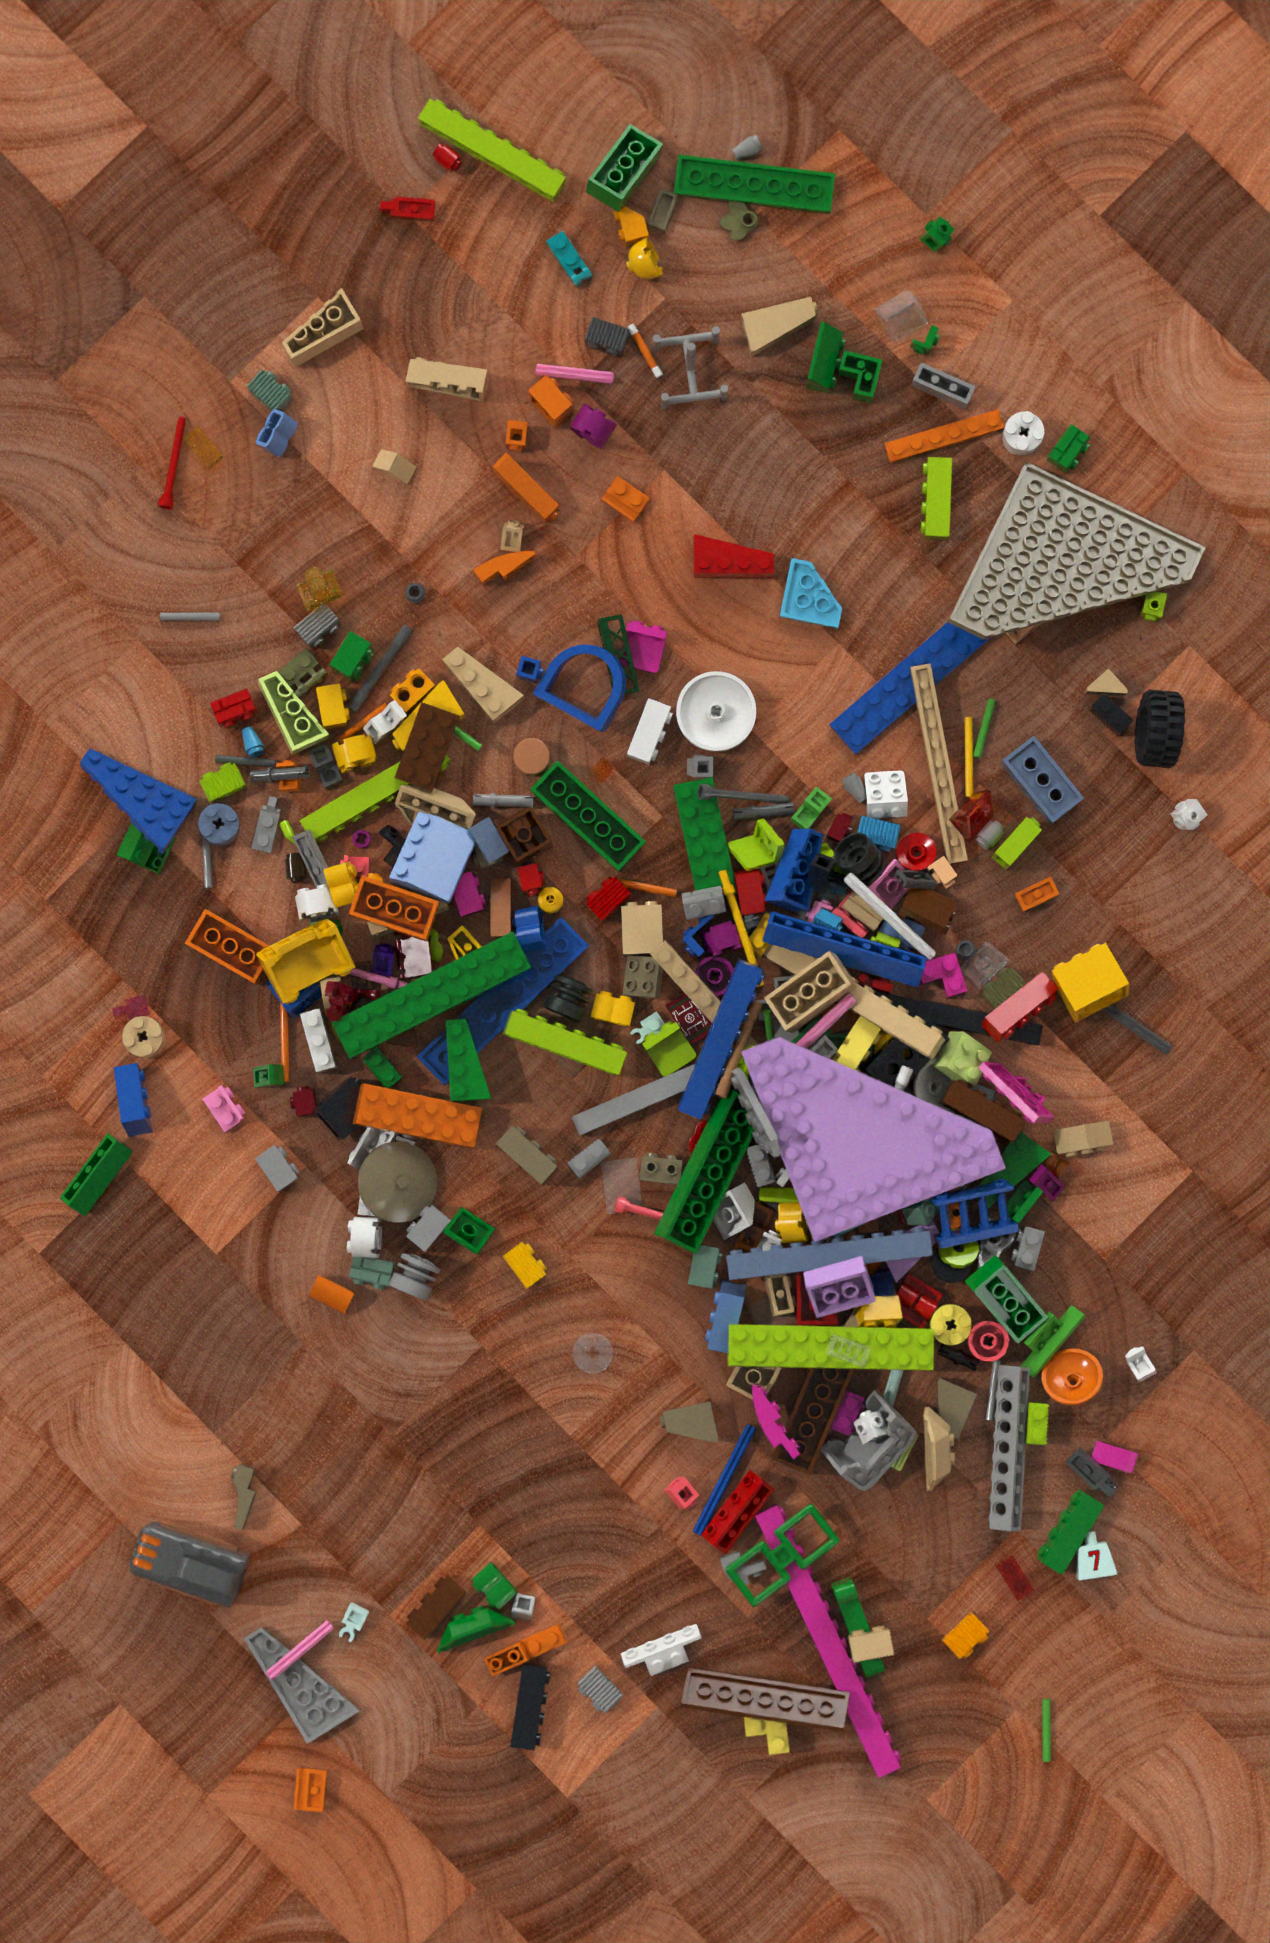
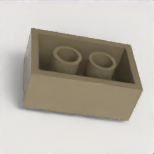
M511 1126L496 1144L543 1185L557 1170L558 1166L555 1164L558 1161L549 1153L545 1156L541 1152L542 1146L534 1139L530 1142L525 1138L528 1134L519 1126L516 1129Z

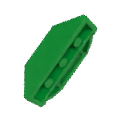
M482 1605L471 1609L472 1613L465 1616L463 1612L452 1616L453 1620L449 1622L437 1652L441 1653L513 1626L516 1622L513 1618L490 1607L483 1608Z

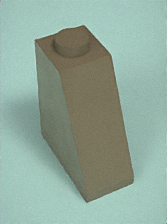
M937 1378V1415L950 1425V1432L954 1433V1438L959 1439L977 1394Z
M710 1401L663 1411V1416H659L662 1428H666L669 1433L714 1443L719 1442Z

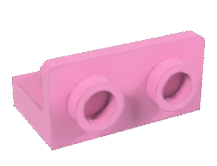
M221 1085L218 1089L204 1097L203 1101L226 1133L245 1120L243 1116L245 1111L239 1103L236 1105L232 1100L235 1096L230 1088H225Z

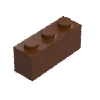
M449 1576L445 1579L441 1577L434 1585L435 1591L432 1594L427 1593L420 1601L422 1606L418 1610L414 1608L407 1616L409 1621L406 1624L424 1640L466 1593Z

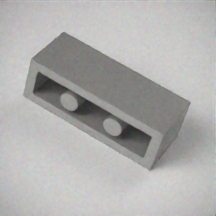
M920 363L911 384L912 387L966 410L976 387L924 363Z

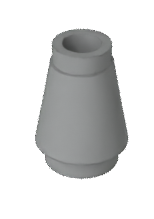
M750 135L732 150L737 160L758 154L763 148L757 136L751 137Z
M855 772L841 781L843 783L842 787L858 803L867 798L863 783Z

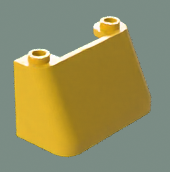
M329 919L320 920L262 949L256 954L283 1004L293 1003L297 1000L300 990L333 973L342 977L348 975L352 969L356 968L337 926Z

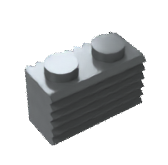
M592 317L584 341L590 349L598 350L601 348L606 350V353L610 356H622L630 330Z

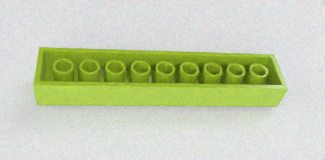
M729 1324L727 1366L934 1370V1329Z

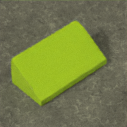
M760 1187V1201L775 1203L799 1202L794 1188Z

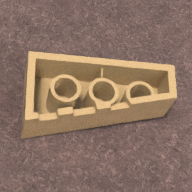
M342 288L337 292V295L323 304L324 306L316 314H312L303 326H299L282 342L294 367L364 329L361 319Z
M416 357V359H410L405 382L407 387L484 402L489 376L487 369L452 365L439 361L431 362L424 358Z

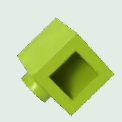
M1153 592L1144 595L1140 616L1149 622L1160 620L1163 615L1167 594Z

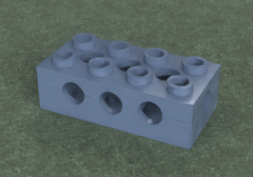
M1032 736L1000 763L1049 825H1052L1084 799L1035 736ZM1025 761H1031L1034 764V769L1026 768ZM1037 777H1044L1047 781V784H1039L1037 781ZM1051 792H1056L1059 795L1058 801L1051 799Z

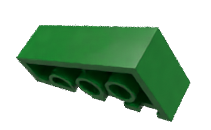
M446 1020L450 1101L492 1100L467 1020Z

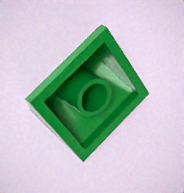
M461 1206L443 1233L478 1255L495 1228Z

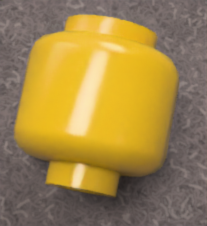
M547 887L541 890L538 895L539 907L545 913L553 914L561 910L564 899L559 889Z

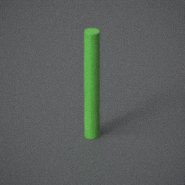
M988 699L973 757L981 758L996 700Z
M456 726L454 734L479 751L482 744Z
M765 1009L763 1010L766 1038L769 1041L775 1039L771 1010Z
M1042 1699V1751L1044 1762L1051 1761L1050 1699Z

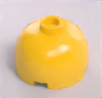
M645 238L635 243L630 249L627 267L637 277L650 280L661 276L663 272L662 266H657L659 257L651 241L647 242L648 238Z

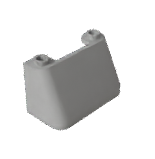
M876 1390L866 1399L865 1407L867 1410H871V1413L880 1411L887 1426L885 1430L887 1435L878 1441L863 1445L859 1434L855 1430L844 1442L838 1438H832L821 1448L822 1453L838 1473L860 1490L870 1489L917 1437L915 1429Z

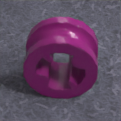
M358 830L353 835V843L356 847L364 849L370 845L371 837L367 831ZM360 834L367 836L365 839L366 843L363 845L361 842L357 843L358 835Z

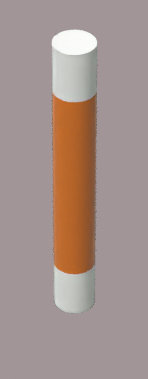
M634 324L629 325L627 329L630 330L631 336L655 377H661L663 373Z

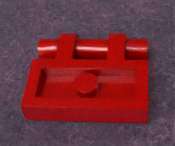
M860 973L856 977V980L859 981L858 985L861 987L867 985L874 991L890 994L893 984H889L890 980L882 977H878L877 980L870 979L866 973Z

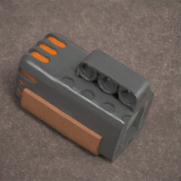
M164 1520L162 1523L151 1522L141 1529L129 1562V1569L132 1574L148 1582L230 1609L236 1602L252 1555L240 1551L239 1546Z

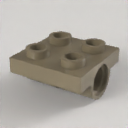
M627 956L623 995L646 999H660L663 968L653 957Z

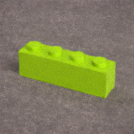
M928 457L927 463H923V475H926V482L922 483V494L926 495L925 502H922L921 514H925V522H921V534H924V540H948L950 534L952 458Z

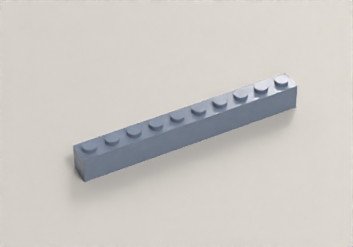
M923 1227L912 1229V1233L904 1234V1230L892 1231L891 1236H884V1232L874 1233L872 1238L864 1239L863 1235L851 1236L852 1240L844 1241L843 1237L833 1238L831 1243L823 1244V1240L811 1241L809 1246H803V1242L791 1243V1248L783 1249V1245L770 1246L771 1250L763 1251L762 1247L750 1248L751 1253L743 1254L742 1250L730 1251V1255H726L729 1280L808 1271L863 1256L865 1263L931 1256L930 1231H924Z

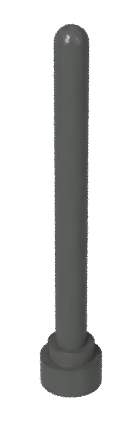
M700 784L698 787L699 800L708 801L713 797L775 803L789 802V797L786 795L714 789L708 784Z

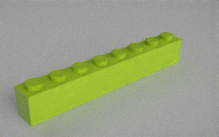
M429 99L418 117L419 125L553 203L566 184V177L562 171L547 167L546 162L541 159L535 160L524 149H516L513 147V143L507 139H499L493 131L489 129L485 131L480 128L476 121L472 119L468 121L463 118L459 111L454 109L451 111L446 108V105L440 100L434 101Z
M447 754L440 772L449 768L448 764L451 763ZM398 762L299 821L305 831L311 830L315 841L319 844L327 840V835L335 832L336 834L344 830L347 823H356L361 820L364 813L368 811L372 813L378 810L381 803L385 801L389 803L395 800L401 785L413 784L394 778L400 763Z

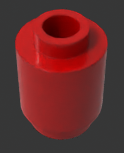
M443 143L439 144L432 154L435 157V161L449 172L457 171L462 165V156Z

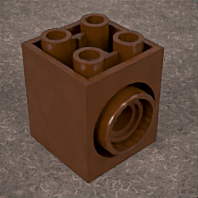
M531 807L515 812L500 823L501 825L496 827L518 867L553 847L551 839Z

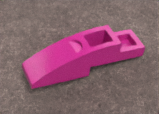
M754 1383L752 1385L753 1404L765 1435L774 1448L781 1443L792 1458H796L800 1454L797 1451L800 1446L793 1438L789 1440L786 1437L785 1433L787 1430L781 1422L775 1423L781 1417L778 1413L781 1409L774 1400L771 1403L765 1397L768 1393L762 1385L757 1387Z

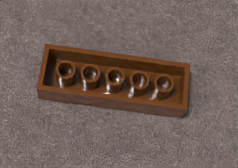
M809 1368L785 1425L787 1430L785 1433L786 1437L789 1440L793 1438L800 1446L797 1450L800 1454L793 1459L780 1443L775 1448L772 1460L807 1475L811 1474L854 1369Z

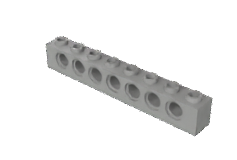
M999 1365V1370L997 1371L998 1387L995 1395L997 1405L994 1414L996 1422L993 1434L994 1452L992 1454L993 1472L991 1474L992 1491L990 1494L991 1509L988 1517L989 1529L1021 1531L1030 1367ZM1011 1382H1012V1384H1013V1389H1012V1390L1010 1389V1384H1011ZM1010 1403H1011V1405H1012L1011 1411L1009 1410V1404H1010ZM1004 1505H1005V1507H1006V1512H1005V1513H1004V1511H1003V1506H1004Z

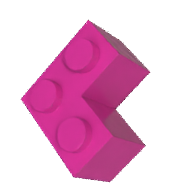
M955 953L926 961L920 980L921 985L940 980L946 999L967 992Z

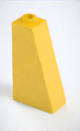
M444 680L422 701L428 705L459 715V720L465 717ZM421 703L392 733L395 738L392 740V743L397 751L401 749L404 752Z

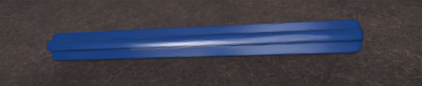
M746 1425L693 1529L694 1533L701 1536L708 1526L756 1432L754 1426Z

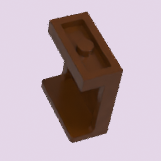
M909 888L897 916L904 920L907 915L937 930L935 938L939 940L942 933L946 935L951 926L948 921L952 922L957 912L954 910L957 902L932 889Z

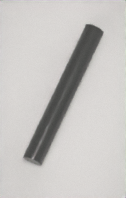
M225 755L215 756V763L226 764L230 762L237 765L274 768L276 766V760Z

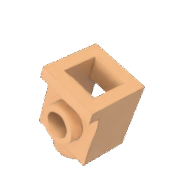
M944 856L926 869L928 872H933L931 876L936 880L937 884L940 883L945 889L955 883L954 879L958 876Z

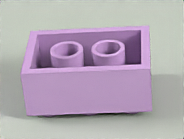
M863 1256L803 1272L806 1289L817 1318L876 1302Z

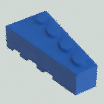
M813 829L792 830L765 901L790 912H809L813 886L809 881L808 873L817 852L820 853L824 834Z

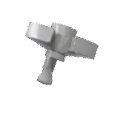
M989 1218V1222H994L995 1219ZM1017 1233L978 1240L980 1245L978 1269L994 1255L999 1258L1000 1254L1012 1245Z

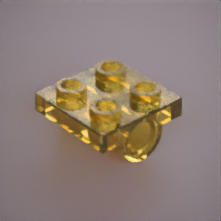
M310 567L304 573L305 581L296 584L307 611L317 609L321 605L336 601L344 596L333 569L323 573L318 567Z

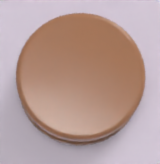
M536 738L522 740L515 747L513 753L514 764L518 771L531 777L544 773L549 767L551 760L547 745Z

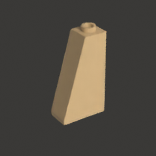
M811 297L743 313L741 320L750 355H757L814 322L816 314H818L816 302L812 303Z

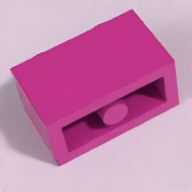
M471 871L462 874L453 894L461 918L483 912V906L486 905L484 895H479L477 887L480 886L477 874L472 875Z

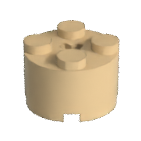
M135 1017L127 1023L123 1030L122 1039L124 1046L130 1053L139 1058L146 1059L156 1056L165 1046L166 1035L163 1027L150 1017ZM146 1034L148 1040L142 1041L140 1036Z

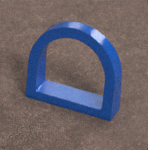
M576 645L562 651L554 658L533 694L600 732H606L624 698L626 678L621 663L610 651L595 645ZM582 654L598 656L606 662L612 672V693L598 718L551 692L555 681L566 663Z

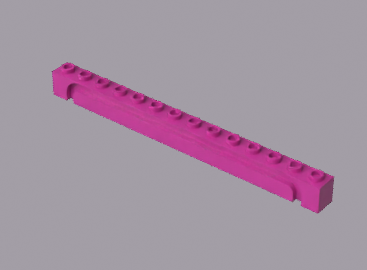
M777 1504L755 1515L771 1551L781 1544L774 1531L785 1523L784 1519L787 1518L783 1507L778 1508ZM790 1528L784 1534L802 1557L805 1554L801 1545L795 1544L793 1538L796 1535L793 1528ZM792 1561L784 1567L791 1576V1580L787 1585L837 1691L850 1692L847 1709L848 1715L878 1778L901 1768L898 1763L902 1761L897 1749L892 1750L890 1743L893 1742L889 1732H884L881 1727L884 1724L880 1713H875L872 1708L875 1702L871 1694L866 1695L863 1689L867 1685L862 1675L857 1676L854 1670L858 1666L856 1662H853L852 1656L848 1657L846 1653L849 1647L844 1637L840 1639L837 1631L840 1628L835 1619H830L828 1612L831 1609L827 1601H822L819 1595L822 1593L818 1581L813 1582L810 1576L814 1574L811 1567L809 1566L802 1570L795 1561Z

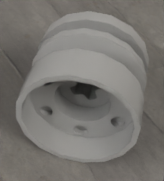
M402 1253L400 1258L407 1260L408 1263L405 1265L398 1262L397 1265L404 1270V1273L394 1272L389 1285L428 1301L432 1288L425 1284L426 1280L436 1281L437 1278L429 1275V1273L432 1271L439 1274L441 1269L436 1267L431 1261L420 1256Z

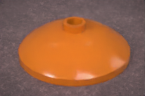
M1065 1349L1054 1354L1046 1363L1042 1371V1383L1046 1393L1054 1401L1069 1406L1081 1405L1093 1399L1100 1391L1103 1383V1371L1099 1361L1089 1352L1081 1349ZM1073 1381L1077 1382V1384L1071 1385L1070 1383Z

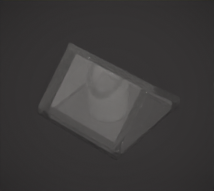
M908 289L874 309V312L894 343L928 323L920 300Z
M986 941L976 950V954L972 959L965 960L960 965V969L963 975L979 991L1011 961Z

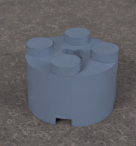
M221 803L208 805L200 814L198 821L199 830L202 837L209 844L223 847L237 838L240 831L239 819L236 812L228 805ZM219 821H222V824L224 826H220V828L217 829L216 825L214 824H217Z

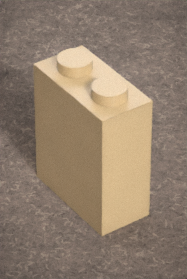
M656 901L645 902V905L637 906V902H627L625 906H621L623 956L650 955L653 950L663 943L662 905H657Z

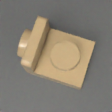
M516 520L504 522L500 550L521 551L524 524H520Z

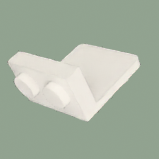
M904 772L865 773L867 817L880 819L907 816L908 799Z

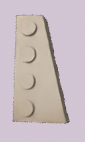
M459 647L442 659L446 667L494 724L525 699L522 693Z

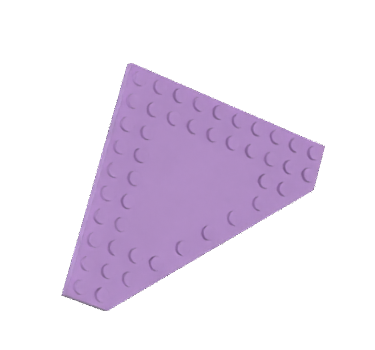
M781 1037L741 1051L763 1110L779 1138L777 1143L782 1153L781 1157L814 1242L1005 1169L992 1131L984 1126Z

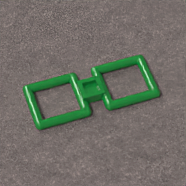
M808 1504L774 1531L781 1544L772 1551L764 1541H760L726 1567V1573L752 1607L758 1606L791 1580V1576L784 1567L792 1561H795L799 1568L804 1570L839 1544L840 1539L813 1504ZM811 1514L830 1540L803 1559L784 1533ZM762 1551L781 1578L754 1597L736 1573V1570Z

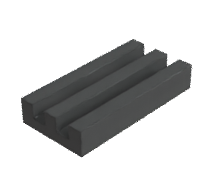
M897 870L894 875L896 878H899L898 881L900 883H903L902 886L904 888L935 889L937 885L936 880L928 871Z

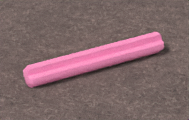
M537 364L535 370L537 376L547 375V377L609 384L613 383L614 379L613 372L544 364Z
M846 994L796 1044L808 1049L856 1002V999L851 994Z
M325 1621L268 1669L266 1675L269 1679L274 1680L333 1630L332 1624L329 1621Z

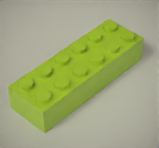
M521 1009L510 1012L502 1035L615 1076L620 1074L627 1052L623 1051V1046L614 1043L610 1044V1046L604 1044L605 1040L595 1036L591 1037V1039L585 1037L586 1033L576 1029L572 1032L567 1031V1026L556 1022L553 1025L548 1024V1019L537 1015L534 1018L529 1017L528 1012Z

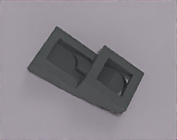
M326 743L308 751L325 790L344 783Z

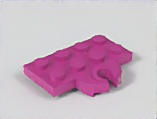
M983 1062L980 1065L979 1069L983 1072L982 1076L987 1081L993 1082L997 1086L996 1090L1003 1096L1006 1095L1010 1099V1104L1014 1108L1020 1109L1028 1122L1051 1123L1055 1118L1042 1105L1045 1101V1096H1040L1039 1093L1036 1092L1034 1094L1030 1091L1033 1087L1025 1082L1027 1080L1026 1077L1013 1076L1001 1063Z

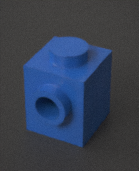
M521 656L516 677L536 684L537 679L541 680L544 668L541 667V661Z

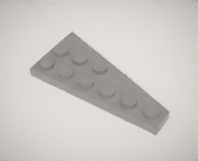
M263 1627L244 1637L245 1642L265 1675L268 1669L290 1652L288 1648ZM301 1659L296 1660L274 1680L269 1679L267 1676L307 1744L360 1711Z

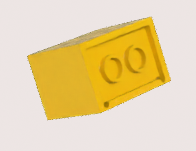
M1106 943L1102 945L1096 944L1089 949V952L1085 954L1079 953L1073 956L1071 961L1059 963L1052 970V982L1059 988L1058 994L1075 1023L1129 996V982Z

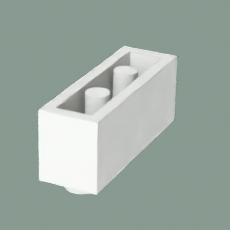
M648 698L627 752V757L650 765L651 760H656L659 752L656 749L658 742L662 743L666 733L663 731L665 723H670L673 715L670 712V706Z
M315 1009L301 1013L300 1016L315 1071L321 1073L337 1068L322 1010Z

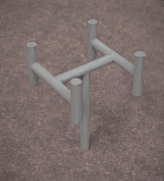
M713 327L712 332L662 339L657 334L653 336V351L655 352L660 351V347L683 344L690 394L670 397L667 393H663L661 395L662 409H668L671 404L720 398L723 402L727 400V385H722L720 390L698 393L694 370L696 349L695 344L691 343L711 340L712 343L717 344L720 336L719 327Z

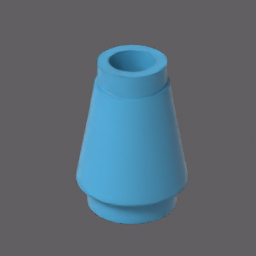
M253 727L244 728L242 736L246 754L250 758L262 755L264 753V745Z

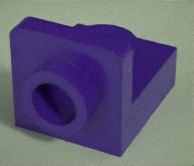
M387 943L375 946L372 973L392 976L395 947Z

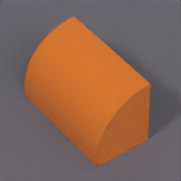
M318 1275L309 1297L346 1314L356 1293Z

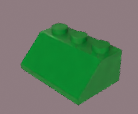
M821 321L806 389L829 394L830 388L834 389L837 377L833 376L835 369L839 370L841 358L838 357L839 350L843 351L846 339L842 338L843 331L826 322Z

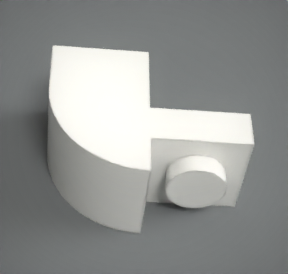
M394 700L387 705L382 713L370 719L363 729L367 735H371L372 741L376 744L393 733L404 722L407 715L403 708Z

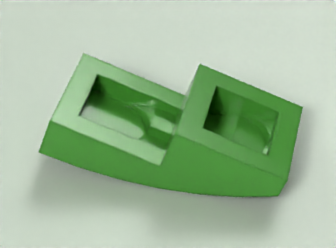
M816 786L801 807L791 817L790 821L800 829H809L832 798Z

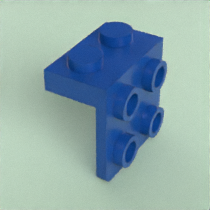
M715 914L700 917L698 919L699 924L695 928L690 926L683 933L684 938L682 942L686 946L685 951L692 959L696 957L699 960L705 953L693 937L714 920Z

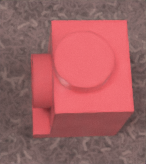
M677 1477L663 1490L679 1509L691 1508L696 1503L695 1499L699 1496L685 1477ZM680 1491L683 1493L682 1498L678 1494Z

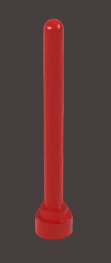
M179 416L165 490L158 500L157 506L162 509L173 510L175 501L173 500L172 491L186 422L184 416Z

